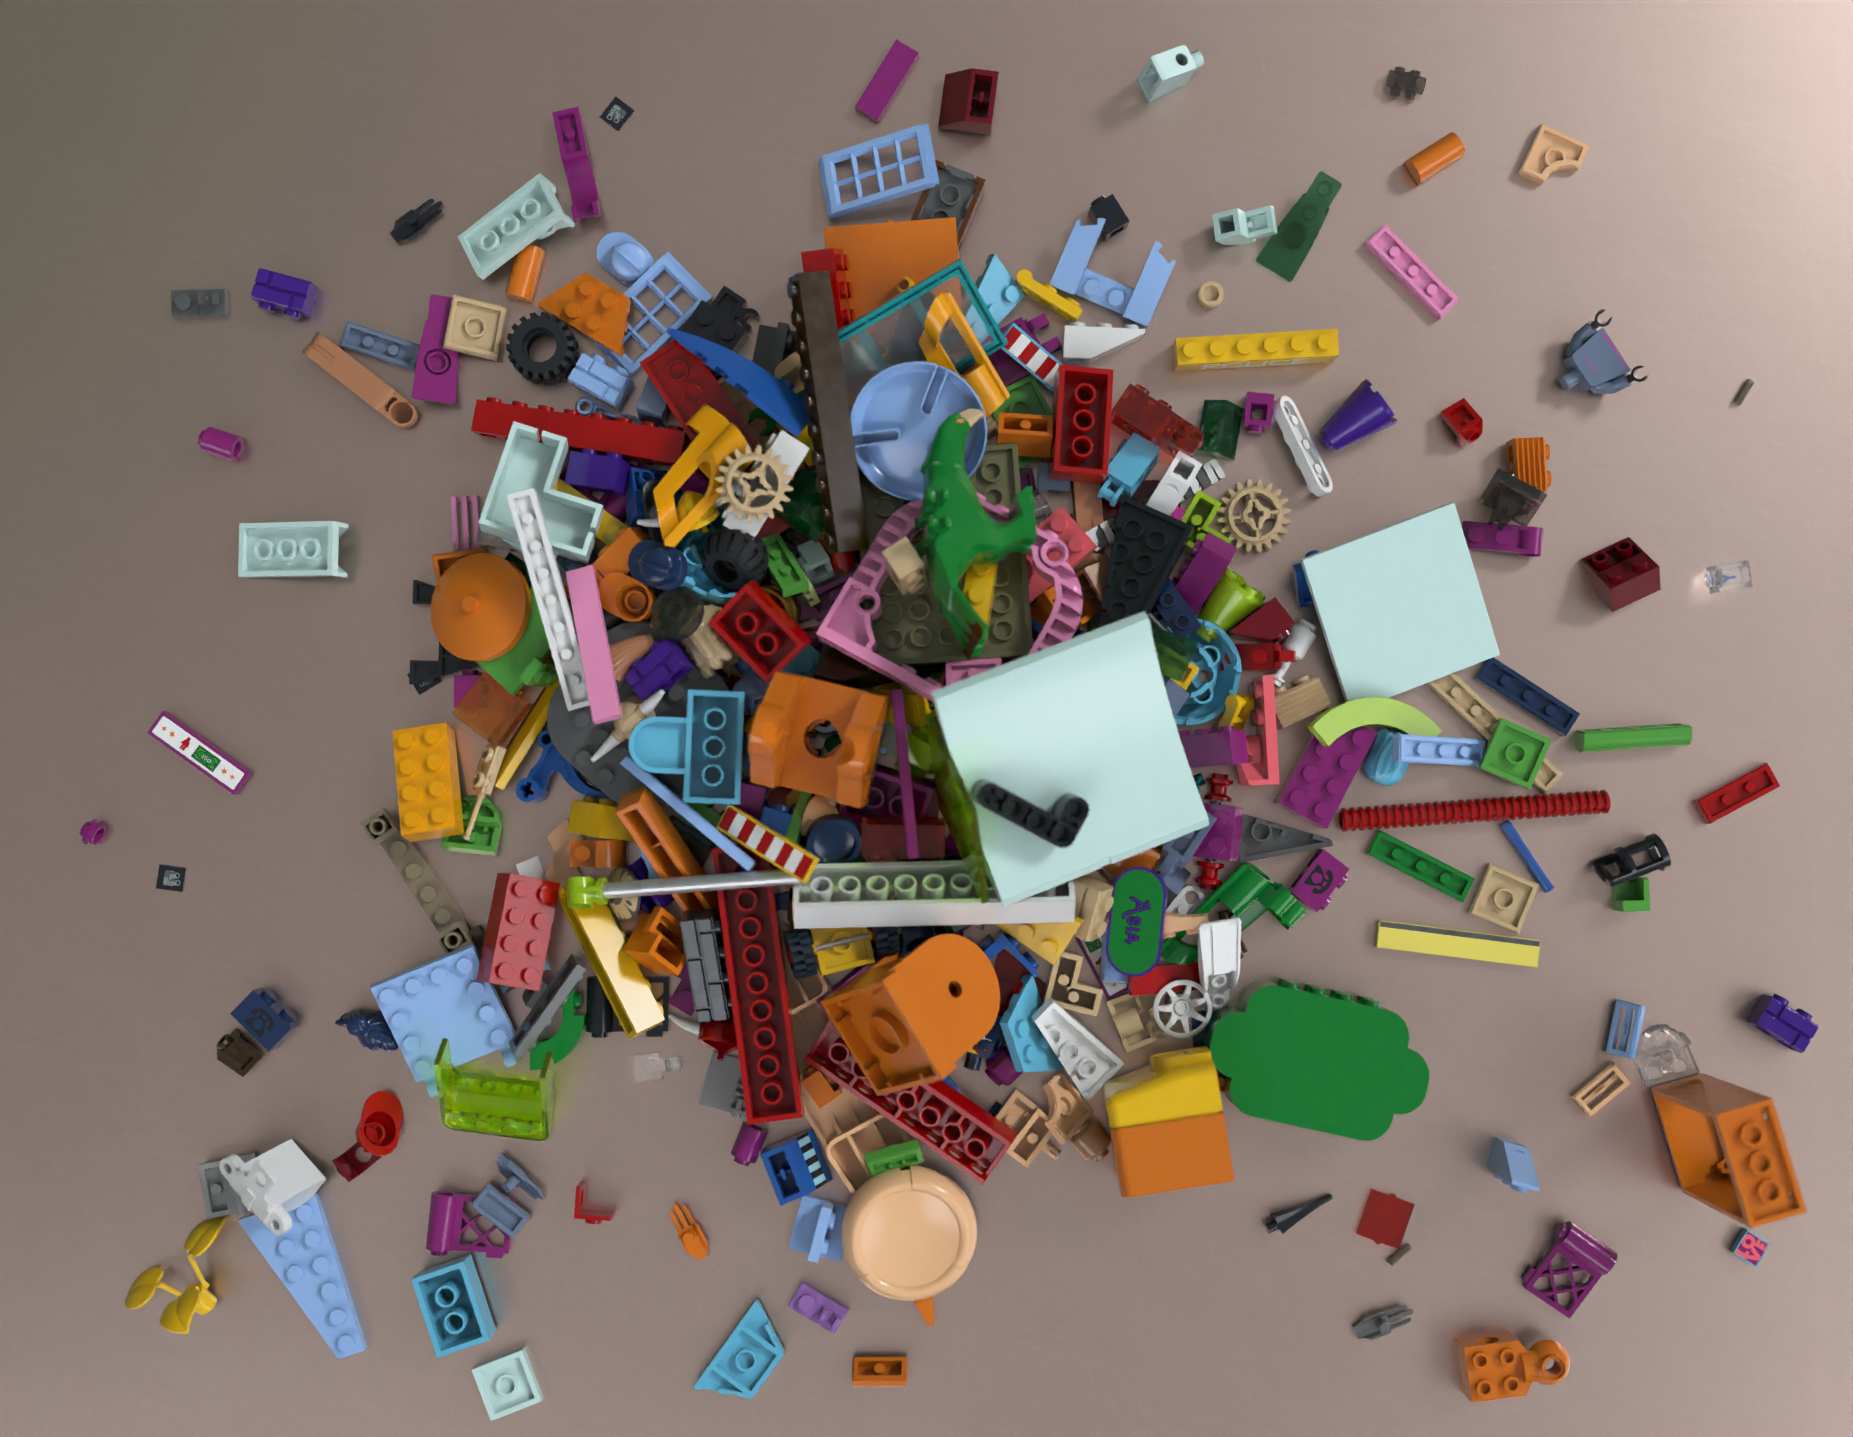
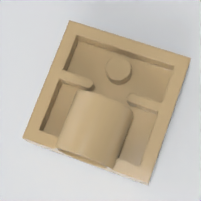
M1129 992L1105 1001L1126 1053L1170 1036L1162 1031L1153 1015V1004L1157 994L1130 996ZM1163 997L1161 998L1159 1005H1165ZM1159 1011L1160 1020L1165 1025L1170 1018L1169 1012ZM1174 1025L1169 1028L1176 1032Z

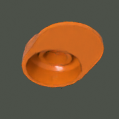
M610 573L599 584L598 589L602 607L623 620L642 622L650 618L656 609L657 598L654 590L649 585L640 583L625 573Z

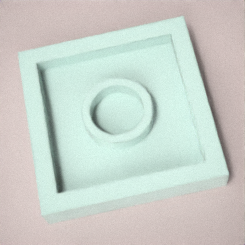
M525 1347L477 1365L472 1369L491 1421L541 1402L544 1398Z

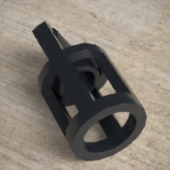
M1654 833L1647 835L1645 840L1625 848L1619 846L1614 849V853L1593 861L1595 873L1608 886H1616L1626 881L1633 883L1640 876L1658 869L1664 871L1671 866L1670 855L1664 842ZM1655 846L1657 847L1661 857L1658 856ZM1647 850L1652 861L1636 867L1631 856ZM1613 863L1618 875L1612 876L1605 866Z

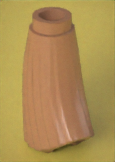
M651 633L631 637L609 645L617 682L622 683L625 675L630 670V665L634 661L646 657L651 652L650 647L656 643Z

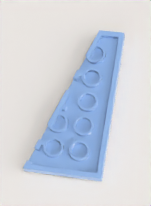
M316 1193L306 1203L288 1212L292 1220V1227L281 1235L273 1234L255 1214L237 1220L336 1357L341 1359L365 1351L367 1349L366 1341L319 1194Z

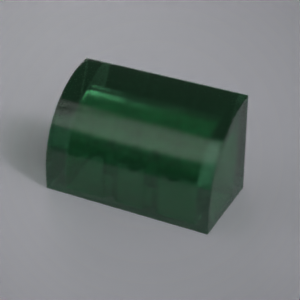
M1204 400L1195 452L1211 458L1234 461L1244 408L1228 400Z

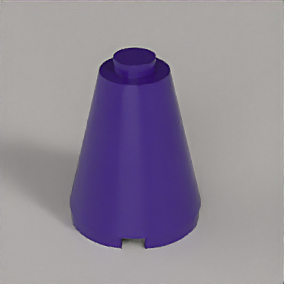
M1367 379L1359 384L1320 429L1323 434L1319 438L1328 450L1333 447L1337 451L1389 428L1398 422L1393 417L1394 413L1380 393L1372 391L1370 388L1372 384Z

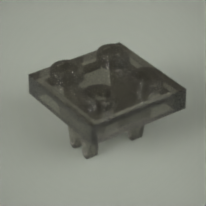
M1498 468L1478 502L1492 509L1488 524L1493 525L1497 521L1499 522L1498 530L1502 531L1511 520L1521 526H1527L1547 494L1540 491L1538 487L1529 485L1516 478L1514 474Z

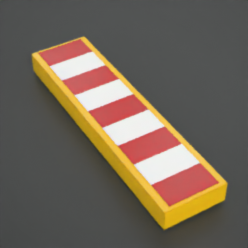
M733 804L727 806L716 827L802 883L807 884L820 858Z

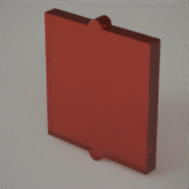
M1371 1188L1356 1234L1372 1239L1378 1245L1383 1243L1399 1249L1415 1204L1397 1198L1394 1193L1389 1195Z

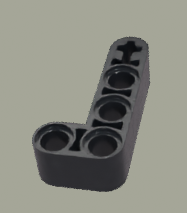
M985 779L975 782L971 788V797L974 802L1060 848H1066L1074 842L1089 813L1087 801L1071 793L1062 795L1050 814ZM983 791H989L997 796L996 802L982 795ZM1015 800L1016 809L1011 814H1007L1006 805L1008 802ZM1073 801H1076L1077 810L1069 815L1068 806ZM1039 813L1040 822L1035 827H1031V817ZM1063 826L1064 834L1060 839L1056 840L1054 833L1057 828Z

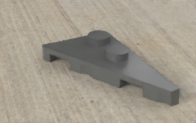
M1243 814L1238 862L1242 863L1333 846L1332 840L1323 836Z

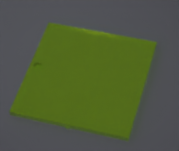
M929 713L925 715L938 806L982 904L987 903L989 899L977 809L933 715Z

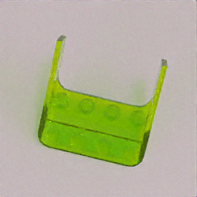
M442 1038L434 1062L441 1120L444 1126L455 1131L531 1141H544L549 1137L555 1099L553 1052L547 1051L540 1073V1081H526L519 1078H503L490 1074L480 1075L457 1070L452 1065L449 1039Z

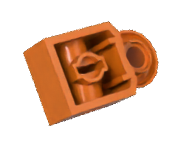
M1509 1331L1455 1338L1462 1391L1472 1403L1526 1396L1532 1382L1536 1381L1542 1385L1557 1384L1567 1376L1570 1369V1358L1567 1350L1562 1344L1554 1340L1544 1339L1538 1341L1526 1350ZM1554 1359L1553 1366L1550 1369H1545L1546 1362Z

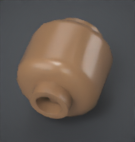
M1087 1120L1071 1138L1072 1146L1082 1159L1086 1161L1092 1159L1100 1161L1109 1153L1107 1148L1111 1143V1138L1098 1121L1090 1122Z

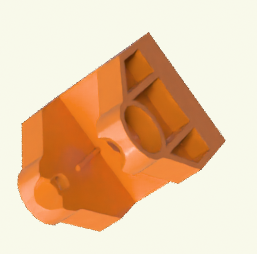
M775 672L763 701L756 711L751 728L748 747L750 755V782L772 788L782 786L836 799V803L857 808L867 805L892 696L795 673ZM826 720H829L831 725L839 732L842 743L841 745L838 744L835 750L824 753L822 757L818 755L819 752L814 749L810 737H807L808 731L812 732L815 726L826 723Z

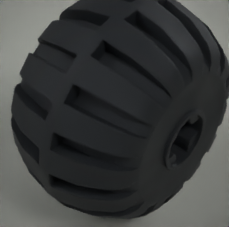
M724 526L711 533L704 542L701 551V562L703 563L702 568L704 572L708 574L710 581H714L713 584L717 587L721 586L723 590L729 592H739L745 584L756 581L759 584L765 577L769 564L768 550L766 545H764V541L760 536L753 537L749 533H741L742 530L729 529Z

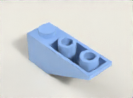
M1495 1137L1487 1166L1489 1170L1495 1173V1178L1503 1180L1504 1184L1510 1185L1511 1189L1519 1192L1528 1193V1189L1539 1191L1530 1149L1520 1143Z

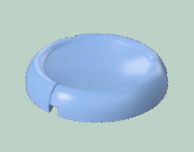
M923 361L905 362L883 370L874 376L861 390L850 415L856 460L859 468L874 485L892 496L915 501L923 499V474L920 472V469L926 459L937 428L948 416L954 413H961L969 408L979 409L984 412L978 395L960 375L935 363ZM985 412L984 417L978 420L970 429L965 441L964 463L965 471L969 478L979 466L986 447L987 421Z

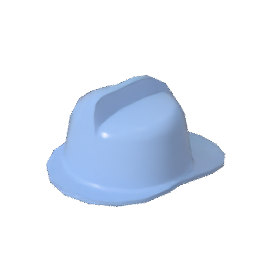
M624 232L607 234L600 240L597 246L596 255L600 265L627 287H631L654 264L653 256L649 251Z

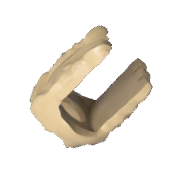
M713 604L698 606L678 623L680 643L686 647V651L691 655V659L696 662V666L700 668L701 674L706 679L715 674L714 669H722L725 673L729 672L732 669V665L738 663L739 658H742L708 623L722 609Z

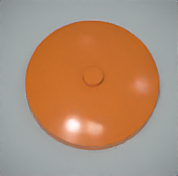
M489 553L471 554L453 563L439 579L432 596L430 612L434 633L448 652L468 661H491L509 652L524 634L531 614L530 589L522 572L509 560Z

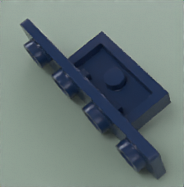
M1168 578L1151 612L1159 620L1162 619L1166 622L1176 638L1182 641L1200 629L1201 624Z

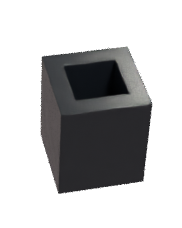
M1113 194L1107 198L1104 195L1100 196L1091 203L1092 207L1089 209L1088 217L1093 225L1097 224V218L1106 219L1100 233L1104 242L1127 229L1129 219Z

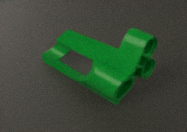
M1245 862L1192 914L1208 913L1221 900L1231 910L1230 918H1240L1242 932L1267 910L1287 930L1291 929L1308 911L1281 883L1271 879V877L1255 865ZM1186 930L1175 932L1176 936L1166 938L1163 941L1161 956L1170 963L1187 965L1193 963L1198 958V945H1191L1181 940L1186 935Z

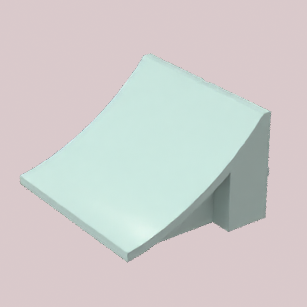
M1145 611L931 692L955 772L954 776L947 778L955 815L1003 907L1101 869L1110 863H1116L1209 826V818L1190 770L1172 714L1155 650L1150 620ZM985 779L1050 814L1058 799L1064 794L1071 793L1087 801L1089 813L1074 842L1066 848H1060L974 802L971 797V788L975 782ZM986 790L982 793L984 797L994 802L998 798ZM1015 800L1008 802L1006 805V813L1011 814L1016 809ZM1073 801L1068 806L1069 815L1077 810L1076 801ZM1039 813L1031 817V827H1035L1040 822ZM1063 826L1056 829L1054 833L1056 840L1063 836Z

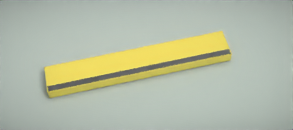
M1378 920L1375 947L1538 968L1541 941Z

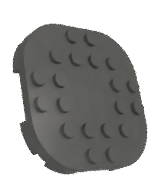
M646 622L625 623L607 631L609 645L649 633L652 634L655 642L660 640L669 641L667 629L661 627L658 630L650 627V623ZM681 644V650L693 665V668L664 693L654 708L655 716L687 718L688 690H732L724 677L715 670V674L706 679L701 674L700 668L696 666V662L691 659V655L686 651V647ZM625 677L622 683L616 681L620 703L631 695H637ZM559 684L552 695L547 714L548 730L555 748L566 761L613 801L620 803L624 794L645 785L620 764L626 756L631 757L629 740L625 739L596 762H592L591 757L615 729L614 720L595 725L590 706L568 711L561 684ZM650 772L677 796L681 797L683 795L684 774ZM649 788L661 807L668 804Z

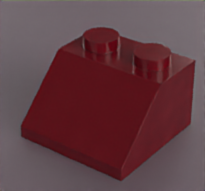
M1274 597L1226 632V634L1234 640L1267 643L1272 640L1273 643H1276L1292 632L1289 627L1295 624V622L1277 598Z

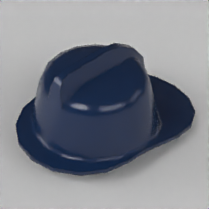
M644 540L638 542L629 554L628 566L630 573L634 579L661 590H672L684 583L688 575V563L683 553L674 547H664L663 543L654 540Z

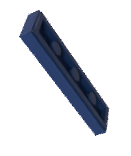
M1494 657L1483 661L1473 677L1562 736L1568 734L1580 715L1579 712Z

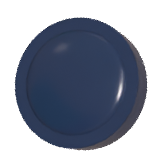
M828 814L816 819L810 825L806 832L805 844L808 852L820 858L818 864L852 863L861 851L862 839L859 829L853 820L841 814Z

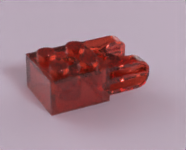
M1130 383L1111 411V424L1130 436L1135 432L1160 447L1161 450L1173 458L1179 450L1193 457L1203 444L1204 439L1201 430L1173 412L1172 406L1162 399L1157 401L1149 396L1150 392L1139 384L1134 386Z

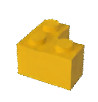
M583 796V801L572 800L567 832L597 838L635 841L616 814L618 806L615 805V801Z

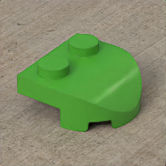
M477 795L463 797L461 804L464 834L443 837L441 843L442 850L490 856L497 855L502 822L498 810L489 799H483L470 835L471 839L465 840L463 835L466 833L478 797Z

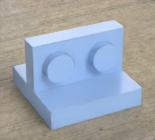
M809 1194L803 1196L788 1248L808 1253V1261L818 1263L819 1257L841 1262L843 1254L841 1225L847 1205Z

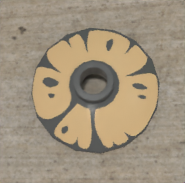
M621 866L613 869L608 876V882L637 880L631 870ZM641 896L611 898L608 904L613 914L619 920L628 921L638 913Z

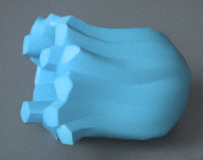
M1383 728L1375 731L1377 732L1375 744L1366 758L1364 768L1366 775L1370 779L1383 786H1391L1397 784L1403 778L1410 762H1393V734L1401 733L1395 731L1388 732V728Z

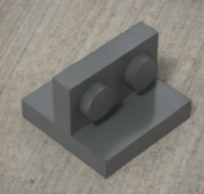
M778 322L777 328L759 324L752 362L775 376L774 371L777 365L796 352V331H792L789 324Z

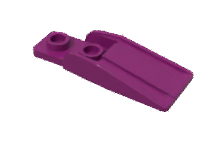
M430 296L428 320H426L417 356L412 389L413 399L454 404L456 402L458 352L443 348L452 297Z

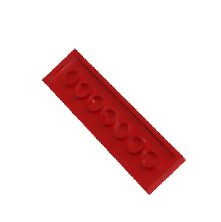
M674 339L639 362L692 442L698 434L688 424L686 425V422L703 404H707L739 429L747 441L751 452L754 453L756 446L759 445L707 365L698 356H695ZM753 460L743 473L751 472V468L756 460ZM735 492L734 496L738 500L739 496H737ZM774 515L773 519L768 516L756 536L764 538L780 534L791 527V525Z

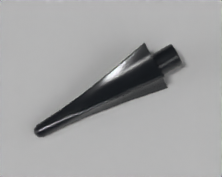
M1327 1194L1305 1204L1271 1213L1270 1216L1273 1220L1264 1224L1266 1231L1270 1234L1277 1230L1284 1234L1312 1211L1332 1200L1333 1196Z

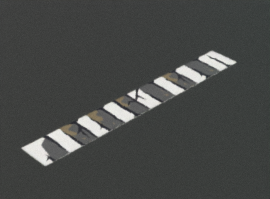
M1215 458L1201 466L1180 503L1193 496L1198 490L1201 491L1226 477ZM1151 495L1139 502L1146 505ZM1118 514L1085 532L1097 545L1095 551L1114 541Z

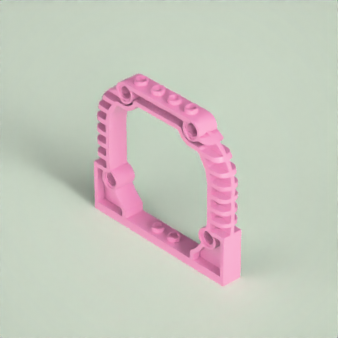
M976 492L984 511L997 523L1010 522L1008 508L1001 504L994 506L987 502L982 494ZM923 499L911 501L896 510L883 524L853 577L848 578L816 634L820 641L933 702L931 692L940 689L942 685L929 677L924 680L916 676L917 671L908 665L903 664L900 667L876 654L875 651L878 646L874 637L872 622L882 614L883 604L879 592L889 575L884 566L882 551L905 537L910 542L918 533L915 531L914 519L919 517V508L923 507ZM1036 528V540L1026 555L1033 558V567L1037 574L1054 584L1056 600L1049 619L1028 655L1072 639L1082 614V591L1074 570L1068 564V548L1064 542L1058 539L1059 536L1048 529L1042 531ZM1051 552H1059L1062 557L1058 561H1051L1047 558V555ZM866 600H873L875 602L874 607L870 610L862 609L861 605Z

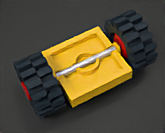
M897 926L809 928L811 938L807 928L783 931L786 952L795 980L818 973L816 958L820 975L824 976L875 962L872 947L877 958L900 952Z

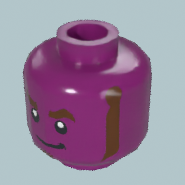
M1005 1045L1001 1046L996 1057L986 1059L985 1061L987 1067L985 1073L998 1086L1001 1084L1011 1085L1023 1073L1016 1072L1008 1047Z

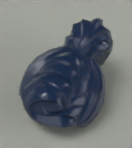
M354 1009L342 1015L335 1022V1025L346 1027L349 1034L357 1036L360 1044L368 1050L392 1052L399 1047L380 1010H369L361 1014Z

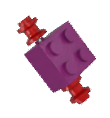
M1212 773V778H1206V782L1211 785V791L1209 794L1204 795V799L1215 800V802L1211 801V804L1203 803L1205 810L1215 816L1217 820L1193 855V857L1205 858L1208 861H1197V865L1202 868L1200 877L1195 878V882L1200 883L1201 889L1216 890V885H1222V881L1217 876L1218 870L1224 868V864L1214 863V861L1238 862L1244 808L1223 805L1220 802H1231L1232 799L1226 795L1227 787L1233 785V781L1228 780L1229 775Z

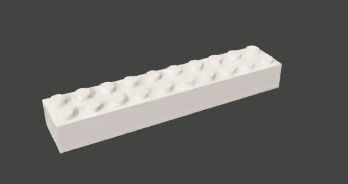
M979 860L817 864L807 884H793L795 929L1074 922L1075 917L1074 879L1003 907Z

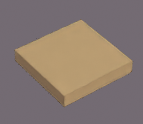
M453 295L443 348L497 361L507 308Z
M1487 863L1467 913L1519 934L1540 884Z

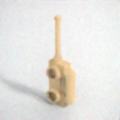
M487 744L481 752L476 772L472 778V790L478 791V798L466 833L463 835L465 840L471 839L470 835L483 799H485L486 794L491 795L506 748Z

